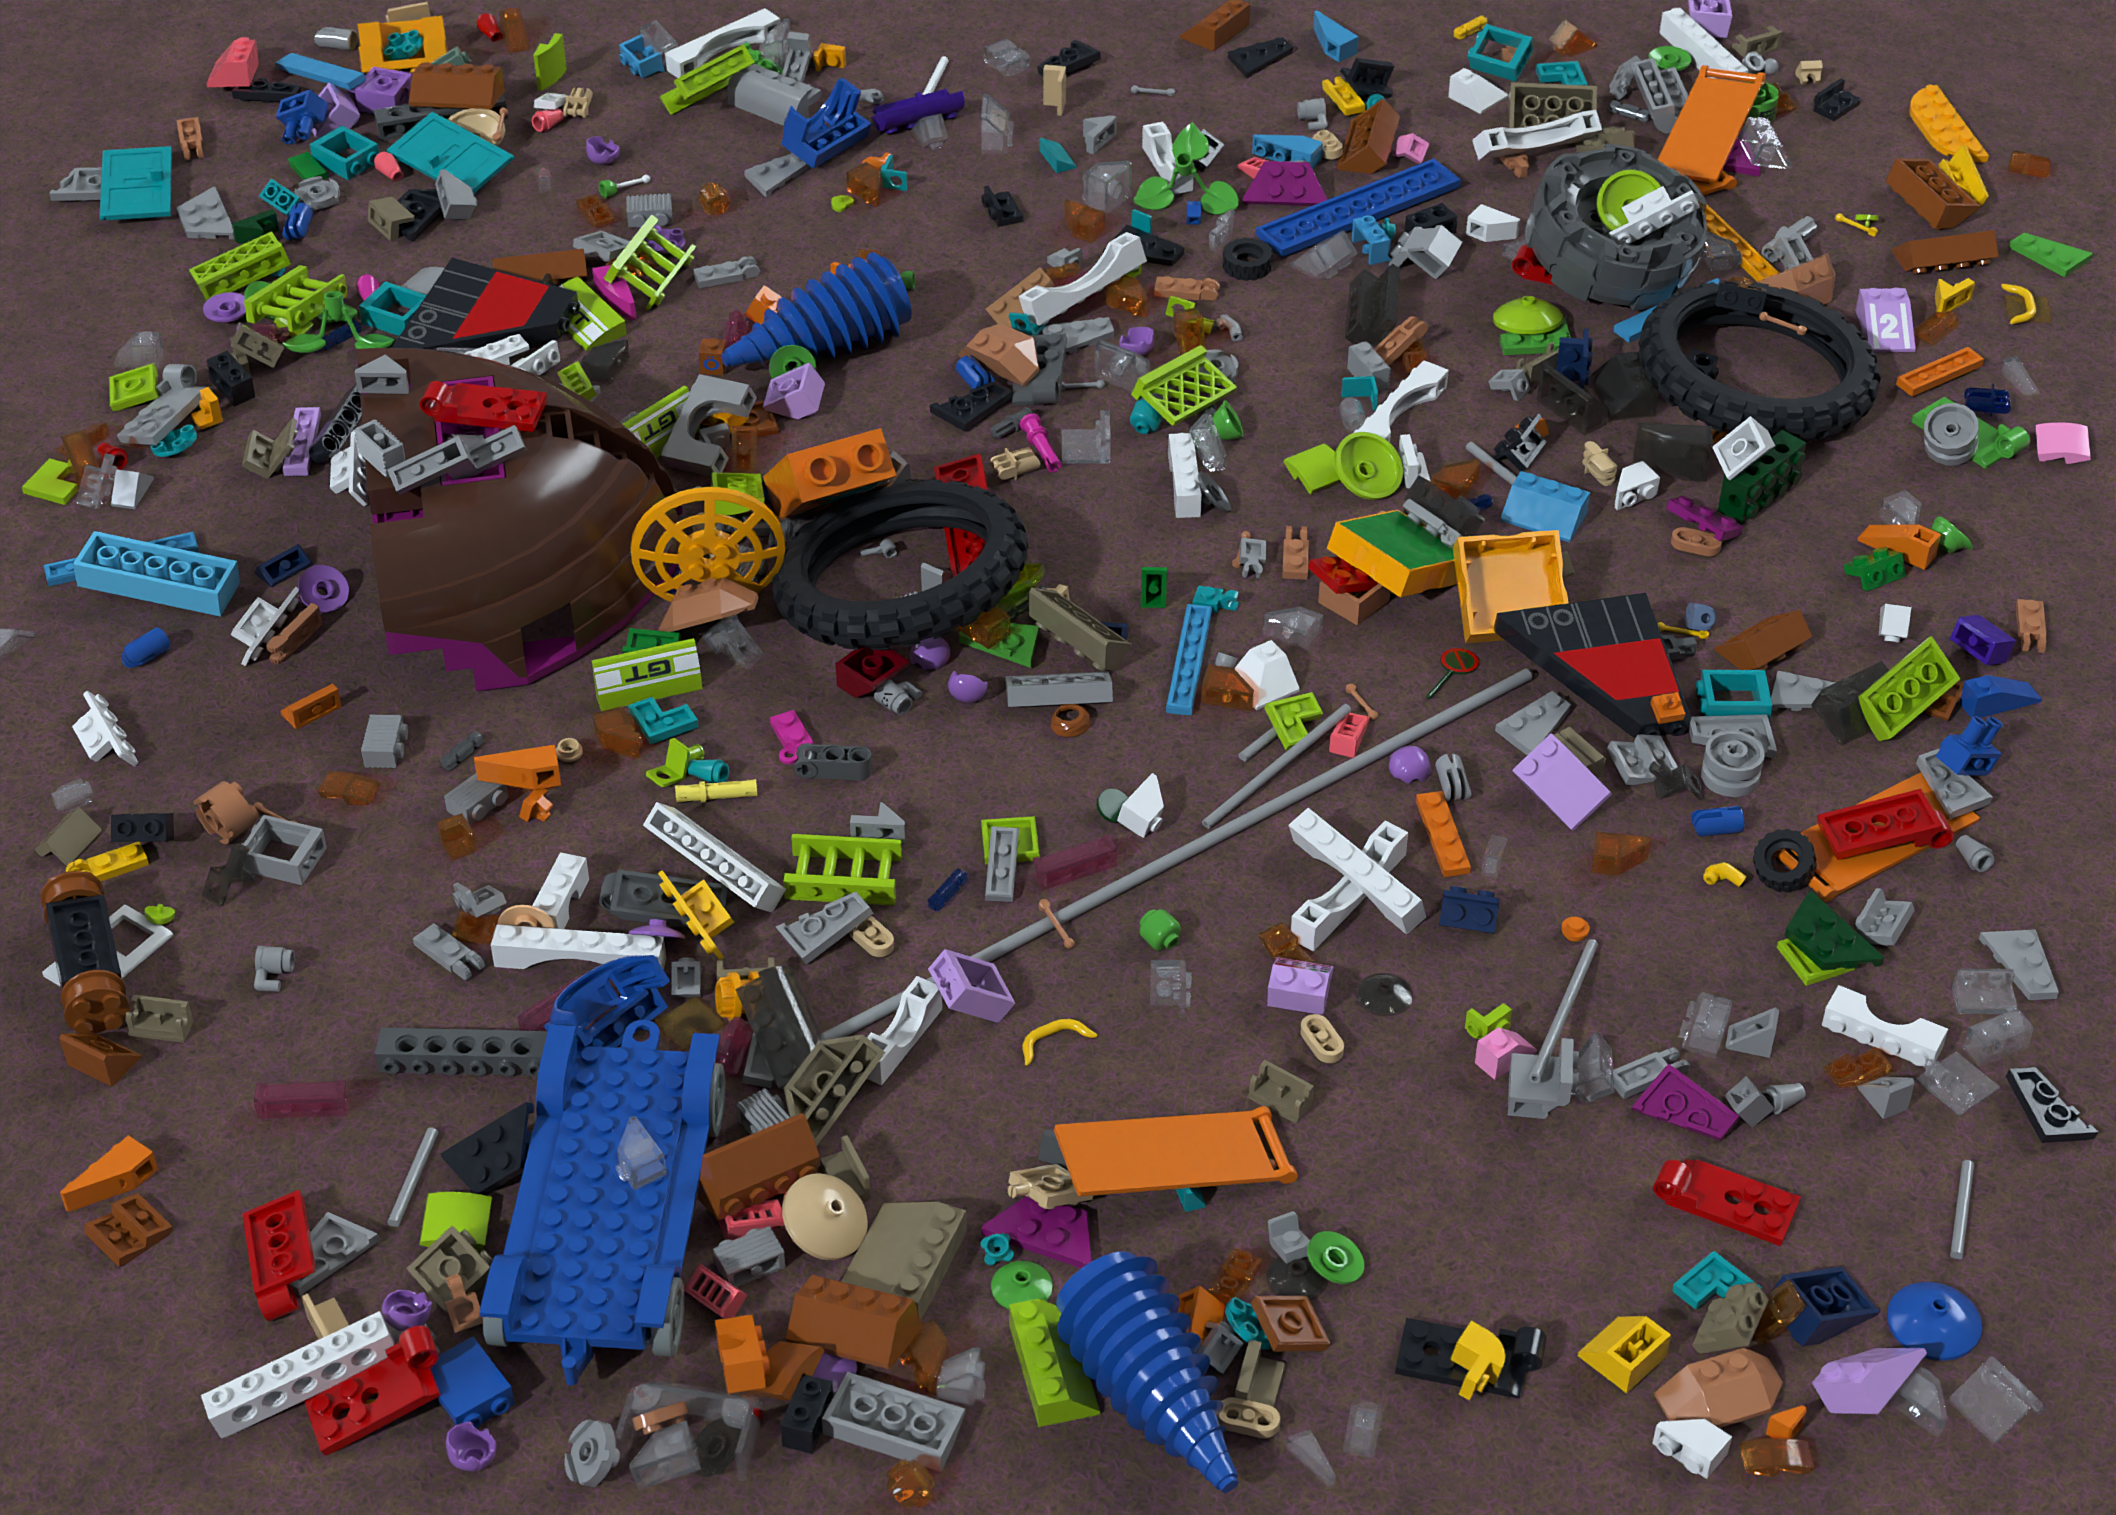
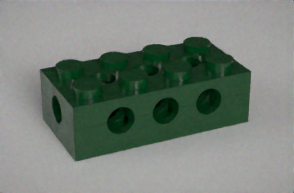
M1781 430L1772 437L1775 446L1731 480L1724 474L1718 512L1735 519L1737 523L1742 525L1748 519H1753L1762 508L1769 507L1776 497L1783 496L1790 486L1797 485L1801 480L1802 463L1806 458V442Z

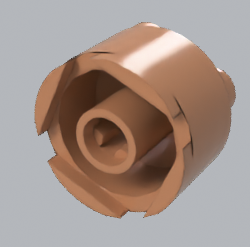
M221 781L194 800V805L198 804L199 806L195 812L203 827L209 834L212 835L216 832L223 837L220 842L225 845L254 826L255 820L259 817L257 810L251 804H248L243 797V789L236 782L229 784L228 782Z

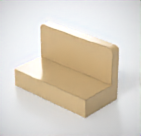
M428 2L388 9L386 22L419 20L423 17H431Z
M1045 65L1043 69V105L1057 106V116H1062L1066 103V67Z
M308 1294L302 1296L307 1318L318 1339L349 1326L335 1298L314 1306Z

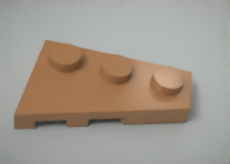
M1038 268L987 307L986 311L997 324L1001 323L1012 328L1008 315L1011 312L1024 313L1018 296L1036 285L1053 287L1054 284L1041 268ZM1016 319L1017 324H1019V322L1023 324L1024 321H1022L1021 319Z

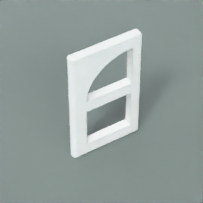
M126 904L109 917L111 929L125 919L151 934V936L127 956L117 952L122 979L173 937V933L162 925L151 923L143 914ZM54 962L42 973L45 978L60 986L56 963Z

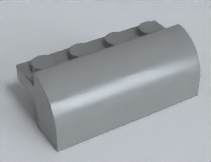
M1654 58L1633 62L1634 78L1656 128L1663 133H1671L1688 98L1676 67L1659 71Z
M756 64L731 76L727 90L728 104L780 125H784L790 106H793L795 111L807 119L809 118L808 107L821 98V90Z

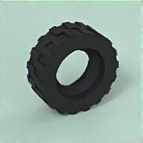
M1255 238L1235 239L1224 247L1222 267L1225 273L1238 280L1254 281L1259 278L1261 279L1268 275L1272 269L1273 252L1271 247L1262 240H1256ZM1253 257L1258 260L1246 262L1238 260V258Z
M1777 829L1775 832H1769L1763 839L1758 841V845L1754 849L1753 862L1760 881L1764 882L1768 888H1773L1774 891H1785L1786 893L1792 890H1799L1800 887L1806 886L1811 878L1813 879L1814 871L1817 869V859L1812 843L1809 842L1807 836H1803L1797 830ZM1781 849L1793 850L1799 857L1797 866L1789 872L1777 871L1771 864L1773 855Z

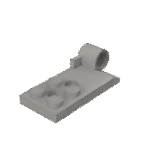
M168 364L164 368L163 381L156 386L160 394L159 398H156L149 406L142 409L133 421L124 426V429L117 435L120 442L157 445L199 405L201 400L199 390L206 387L194 386L197 381V372L192 365Z

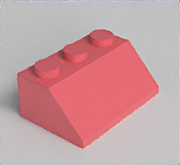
M247 37L234 40L216 61L206 83L207 87L250 86L259 64L256 40H249Z

